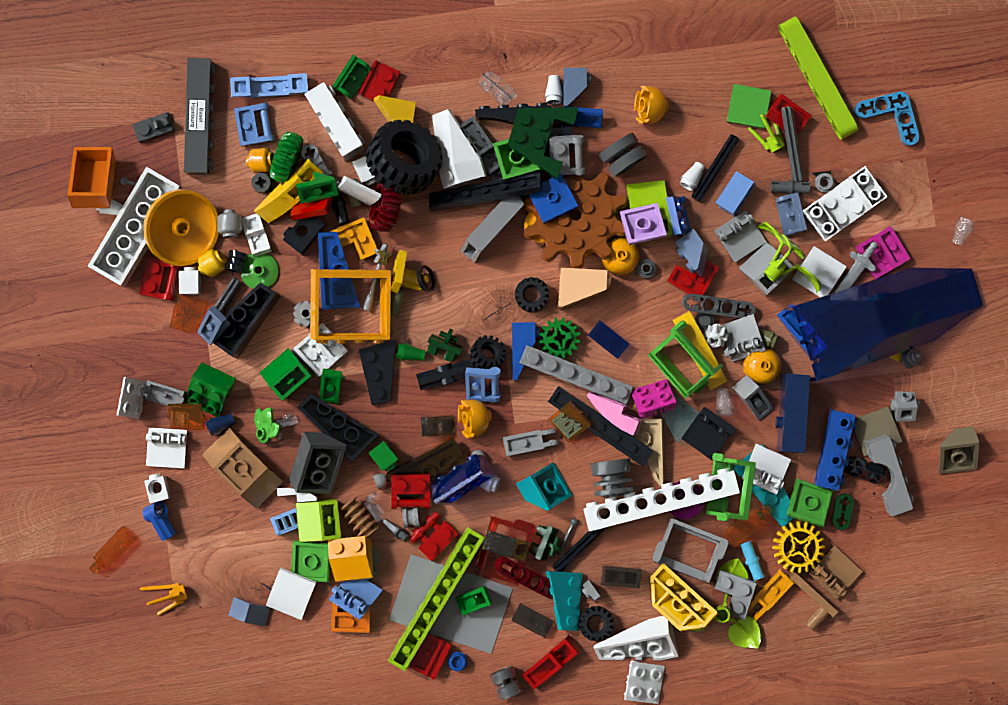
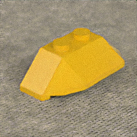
M664 563L650 577L652 606L680 632L706 628L718 615L714 608Z

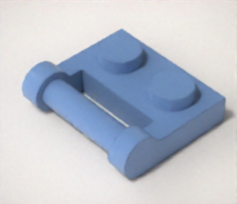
M268 103L234 108L241 147L275 141L274 135L271 133ZM260 111L264 136L260 137L255 118V112Z
M466 367V400L500 401V369L498 367L490 369ZM486 379H491V392H486Z

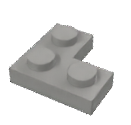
M721 569L714 589L731 594L732 598L729 604L730 615L745 620L758 582Z

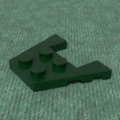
M518 108L507 146L557 180L563 162L544 156L554 121L573 126L579 108Z

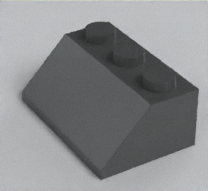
M303 432L289 478L295 492L332 494L347 447L346 444L322 432Z

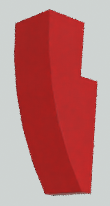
M568 634L528 668L522 676L533 689H536L561 669L565 663L577 655L581 648Z

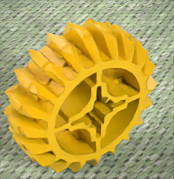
M796 521V527L790 522L789 530L783 526V534L777 531L776 534L781 537L780 540L777 538L773 539L774 542L779 543L778 546H772V549L779 550V552L774 553V557L781 556L777 563L785 562L783 565L784 569H787L790 565V572L792 573L795 567H797V573L799 574L802 572V567L805 572H809L808 565L812 569L816 568L813 562L820 563L821 560L817 556H824V553L819 552V549H825V545H819V542L824 541V538H817L820 531L813 533L815 526L811 525L807 529V522H804L802 527L800 521ZM803 531L809 536L798 540L792 533ZM788 537L791 547L785 554L784 542ZM813 541L814 549L811 557H809L807 546ZM795 542L798 544L803 543V547H801L803 548L802 552L795 551ZM799 554L805 562L793 563L789 558Z

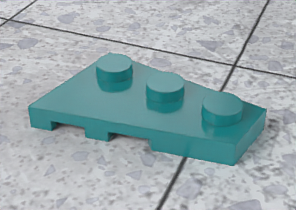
M546 571L551 585L549 588L550 594L553 595L555 604L553 608L558 630L578 631L583 573Z

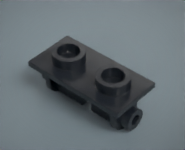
M856 456L849 457V465L844 472L850 474V476L866 479L873 484H881L886 478L887 469L883 465L870 462L869 467H865L867 460Z

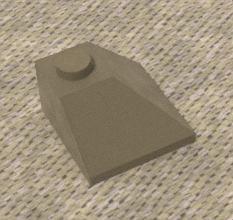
M974 426L954 429L940 444L939 474L977 470L979 440Z

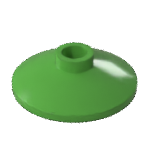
M266 253L253 257L250 254L247 257V261L243 262L245 269L241 277L250 288L254 289L260 282L269 288L277 280L279 273L278 264L271 255ZM257 267L262 268V272L260 274H257L255 272V269Z

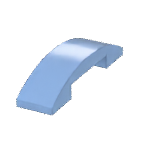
M307 73L274 77L230 78L231 97L236 98L277 97L308 92Z

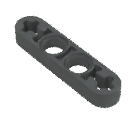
M693 293L684 295L681 300L684 309L694 312L734 318H743L755 314L754 305L746 301ZM692 297V300L699 301L700 305L692 304L690 307V304H687V300H690ZM709 299L714 302V307L711 310L705 308V302ZM727 302L732 304V310L729 313H725L723 310V305ZM746 305L750 309V312H747L746 315L744 312L737 311V307L746 308Z

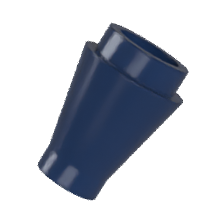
M230 413L224 416L209 418V421L205 423L210 435L216 434L217 436L234 425L235 421Z

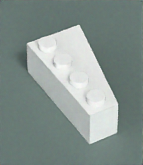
M323 82L305 93V96L343 159L347 161L365 150L363 147L365 141L360 133L356 135L353 128H355V125L350 117L346 119L343 114L346 110L341 102H336L333 98L336 94L330 85L326 86Z

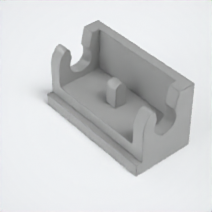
M147 380V390L143 394L146 400L182 410L187 392Z

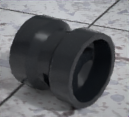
M229 250L228 257L231 260L226 263L225 269L243 274L245 269L243 262L247 261L248 255L243 252Z

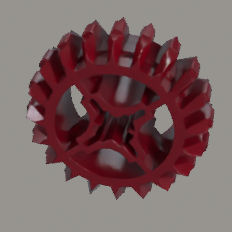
M382 183L376 185L374 191L382 195L378 201L369 207V223L372 229L379 232H389L394 228V224H396L399 217V211H401L402 191L398 194L394 192V186H390L388 190L384 188Z

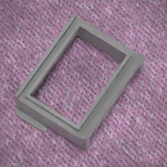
M670 518L662 541L658 542L653 554V562L661 565L664 563L668 568L709 583L718 559L724 557L728 540ZM672 527L716 544L706 573L662 556Z

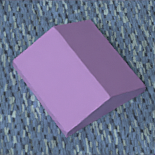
M658 203L620 211L625 236L629 245L667 237Z

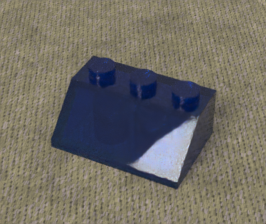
M474 454L467 458V462L463 465L458 464L454 466L449 474L437 477L436 482L431 485L433 501L435 504L450 505L496 476L486 457Z

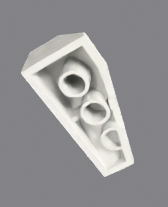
M450 109L432 115L434 135L437 138L436 142L440 144L441 152L443 153V164L439 170L443 188H457L486 177L482 158L471 146L469 138H466L463 134L462 127Z
M664 616L648 619L594 645V650L599 660H623L625 657H635V660H642V657H653V660H665L679 657L671 622Z

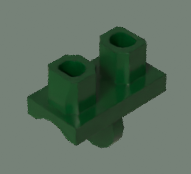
M449 329L448 333L440 331L439 336L431 334L428 339L427 352L437 356L440 348L447 350L444 359L453 363L457 356L461 354L463 346L456 344L458 337L452 335L453 329Z
M539 525L535 535L543 538L541 544L532 542L528 551L535 555L536 559L543 561L547 560L548 555L554 557L556 550L562 552L563 548L558 546L560 538L556 537L559 529Z

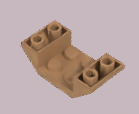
M230 427L202 454L211 467L242 498L256 509L284 482L243 443V440Z

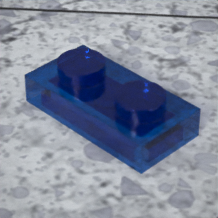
M600 320L587 335L616 359L629 346L627 341Z

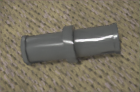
M791 179L788 181L771 180V193L781 192L788 193L789 195L798 192L809 194L810 182H794Z

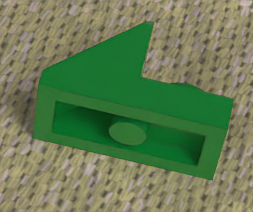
M313 172L314 180L296 184L301 204L338 195L335 178L321 173Z
M323 368L319 399L324 402L338 404L343 381L341 371Z
M480 586L455 597L462 615L493 604L485 586Z

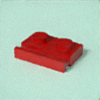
M375 60L359 95L373 102L374 97L379 95L389 97L400 75V71Z
M780 93L767 114H765V117L784 130L781 109L787 106L792 107L796 135H798L812 115Z
M428 633L420 645L410 668L435 680L452 644Z

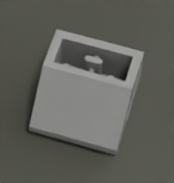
M767 242L738 268L764 296L770 293L790 274H786L785 277L781 275L774 283L763 273L777 251ZM779 253L776 261L778 259L781 260L783 258V255L781 253ZM787 259L783 262L786 265L785 271L793 267Z

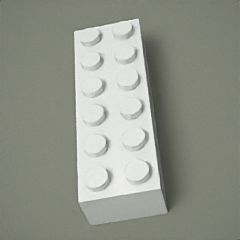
M146 167L88 267L125 287L148 249L144 237V221L150 206L161 195L183 188Z

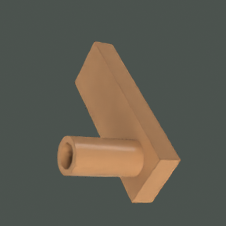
M795 572L788 576L820 605L818 610L805 623L813 631L829 614L834 617L838 613L832 605Z

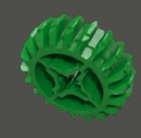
M287 131L281 137L270 169V177L275 181L285 183L293 175L303 149L302 136Z

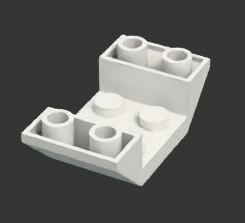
M864 166L805 208L803 212L822 239L827 241L887 198V195L866 166Z

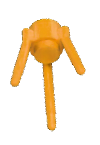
M179 583L171 585L140 587L141 591L172 589L169 591L170 595L147 602L146 605L150 606L169 599L172 602L175 601L159 611L157 615L169 611L188 599L184 584L179 585Z

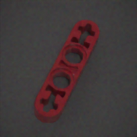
M507 557L497 559L495 570L499 574L549 599H553L550 591L543 588L544 584L551 587L548 578ZM506 564L511 567V571L504 569L502 565ZM523 569L524 574L522 578L517 579V571ZM538 577V584L532 587V579Z

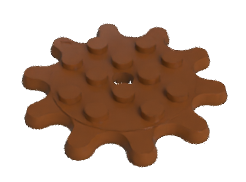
M606 173L598 174L591 181L584 180L582 175H568L565 182L578 204V209L546 224H543L530 198L523 202L525 203L523 206L524 210L536 216L535 223L524 229V236L528 240L540 238L545 241L546 246L542 251V259L546 262L553 261L559 254H566L570 258L571 267L581 269L584 266V259L588 253H596L603 260L610 259L612 257V249L608 245V239L613 235L625 236L623 224L616 218V213L628 205V198L622 194L617 196L607 194L606 187L610 182V177ZM549 175L542 176V182H545L551 179L552 177ZM578 212L581 214V218L579 220H572L570 215Z

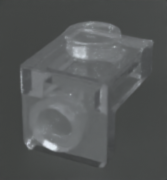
M294 413L282 415L283 419L275 421V423L280 425L277 435L278 440L284 439L283 427L300 424L299 416H294Z

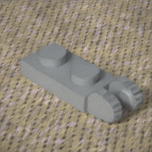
M556 428L503 437L506 456L540 450L547 446L559 444L558 440H550L545 443L542 440V435L556 433Z

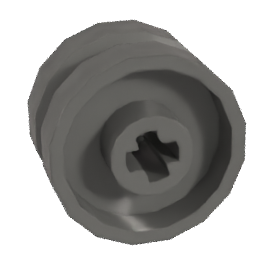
M633 132L622 137L598 155L604 164L616 160L608 168L613 178L631 170L648 156L643 147L631 150L638 143V139Z

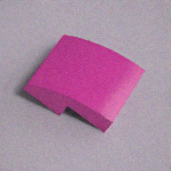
M891 226L855 247L858 253L863 255L872 242H877L878 247L869 258L876 267L875 271H870L874 280L911 259Z

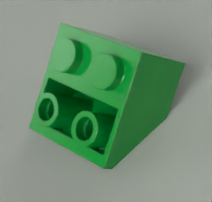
M289 348L259 372L269 387L283 402L313 378L311 373Z
M201 362L192 375L185 402L219 417L233 390L236 378Z

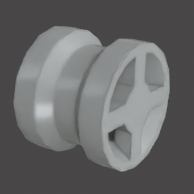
M418 507L412 510L402 509L404 528L410 525L420 526Z

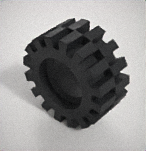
M529 277L518 283L515 289V300L524 311L537 312L543 309L548 302L549 290L543 280L537 277ZM530 287L536 288L540 294L538 300L535 302L527 301L524 296L526 289Z
M487 335L479 337L470 349L469 358H472L471 363H476L474 367L477 368L479 366L481 367L480 369L499 368L507 355L505 353L506 347H502L504 343H498L499 339L496 337L494 340L492 335L487 338ZM482 349L490 350L494 358L489 359L485 357L481 352Z
M591 606L585 609L579 618L580 631L590 641H603L613 631V617L607 609L601 606ZM594 616H599L604 621V626L599 631H593L589 627V620Z

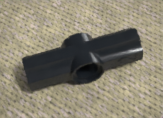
M471 359L455 364L441 365L433 370L416 374L420 390L438 385L443 386L457 382L459 379H464L466 367L474 368Z

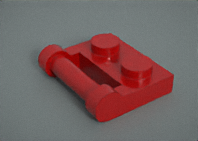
M147 257L139 294L173 301L174 295L172 294L178 269L180 270V266L170 265L160 259ZM169 267L170 272L165 293H160L165 268Z
M391 474V509H397V507H424V509H430V474ZM397 494H424V499L397 500Z

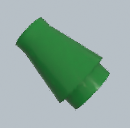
M405 342L398 344L396 358L400 359V361L424 360L425 350Z

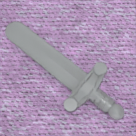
M872 242L863 255L854 251L850 252V257L856 261L831 295L830 301L832 304L840 303L865 267L870 271H875L876 267L869 258L878 247L877 242Z

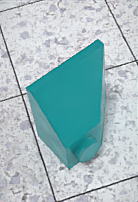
M554 462L516 483L525 501L546 511L572 496Z

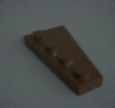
M454 437L386 473V476L391 483V474H430V483H432L442 472L460 458L463 453ZM397 494L400 500L414 499L419 495Z

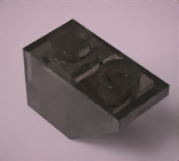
M488 530L482 549L525 561L530 542Z

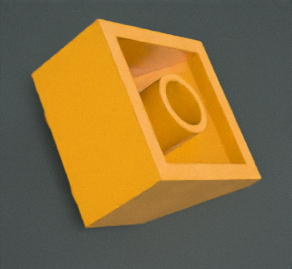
M366 536L328 540L329 562L335 582L373 578L371 539Z

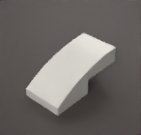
M256 213L242 218V225L253 257L272 252L261 217Z
M277 488V496L297 494V502L318 500V496L313 493H296L294 488Z

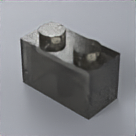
M601 564L600 585L640 588L641 568Z

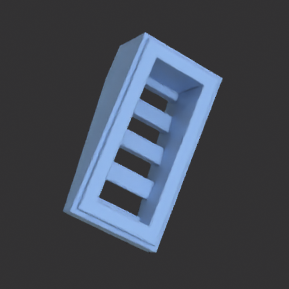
M296 508L270 518L277 536L298 528V524H296L292 513H296ZM287 515L292 524L291 527L288 526L287 521L285 519V516ZM281 518L285 529L281 530L277 519Z

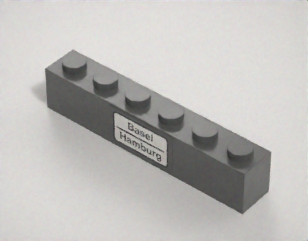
M187 58L184 173L189 175H209L210 170H213V159H210V151H213L214 142L211 140V132H214V121H211V113L215 112V103L212 102V94H215V83H212V76L216 75V64H213L210 58Z

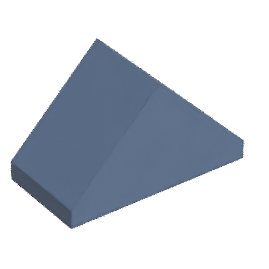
M234 597L228 616L245 623L266 626L271 607Z

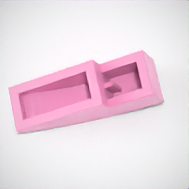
M595 392L588 393L587 397L607 420L631 435L638 434L643 420L625 413L628 405Z

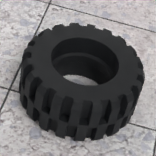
M401 120L389 121L378 129L366 151V163L370 167L371 175L375 176V180L379 184L382 183L384 188L389 190L390 186H394L395 193L399 194L402 191L403 195H410L411 192L412 194H418L431 185L443 164L441 146L436 142L437 138L431 135L427 128H422L421 124L411 123L410 120H404L403 122ZM393 150H399L408 154L415 161L416 165L403 162L395 155Z

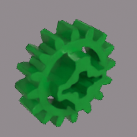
M555 317L554 323L548 320V327L542 326L545 332L539 333V336L543 337V340H540L539 343L545 345L542 350L548 349V354L554 353L556 357L561 355L563 359L565 358V353L571 356V349H578L575 343H580V340L576 339L580 333H575L574 331L577 326L571 327V320L565 323L564 317H562L561 321H558ZM561 325L567 327L571 332L566 333L563 331ZM554 327L553 335L547 337L548 331ZM557 329L561 336H565L562 340V347L559 341L554 339L557 337ZM572 339L571 345L565 349L567 340ZM548 344H555L558 346L559 351L552 349Z

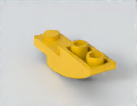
M308 158L283 185L280 183L254 210L255 213L267 223L277 219L300 201L296 184L314 180L313 172L323 174V171Z

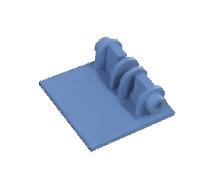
M366 579L343 581L340 586L333 587V594L329 601L361 620L383 590Z

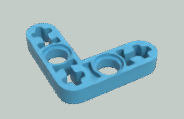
M900 91L864 100L855 106L854 114L859 119H867L893 112L901 142L905 146H913L918 142L919 133L909 96L905 92ZM898 96H900L901 99L904 98L905 101L902 103V105H900V103H894L892 104L893 108H891V102L888 98H891V101H895L898 98ZM877 101H885L887 104L886 109L879 110L876 106ZM870 102H872V108L875 113H872L871 109L866 111L865 115H863V113L859 112L858 110L861 108V105H863L864 108L870 107ZM907 114L910 117L909 123L903 124L900 121V115ZM912 125V128L909 129L910 135H914L912 142L909 139H905L908 132L907 129L903 131L902 128Z

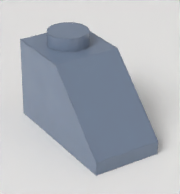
M564 68L563 108L569 107L586 91L587 85H590L591 75L587 73V68Z

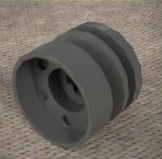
M630 458L590 463L592 476L601 477V481L593 483V486H602L603 489L594 491L595 496L607 498L622 496L635 491L634 486L625 487L626 482L633 481V478H624V473L632 471Z

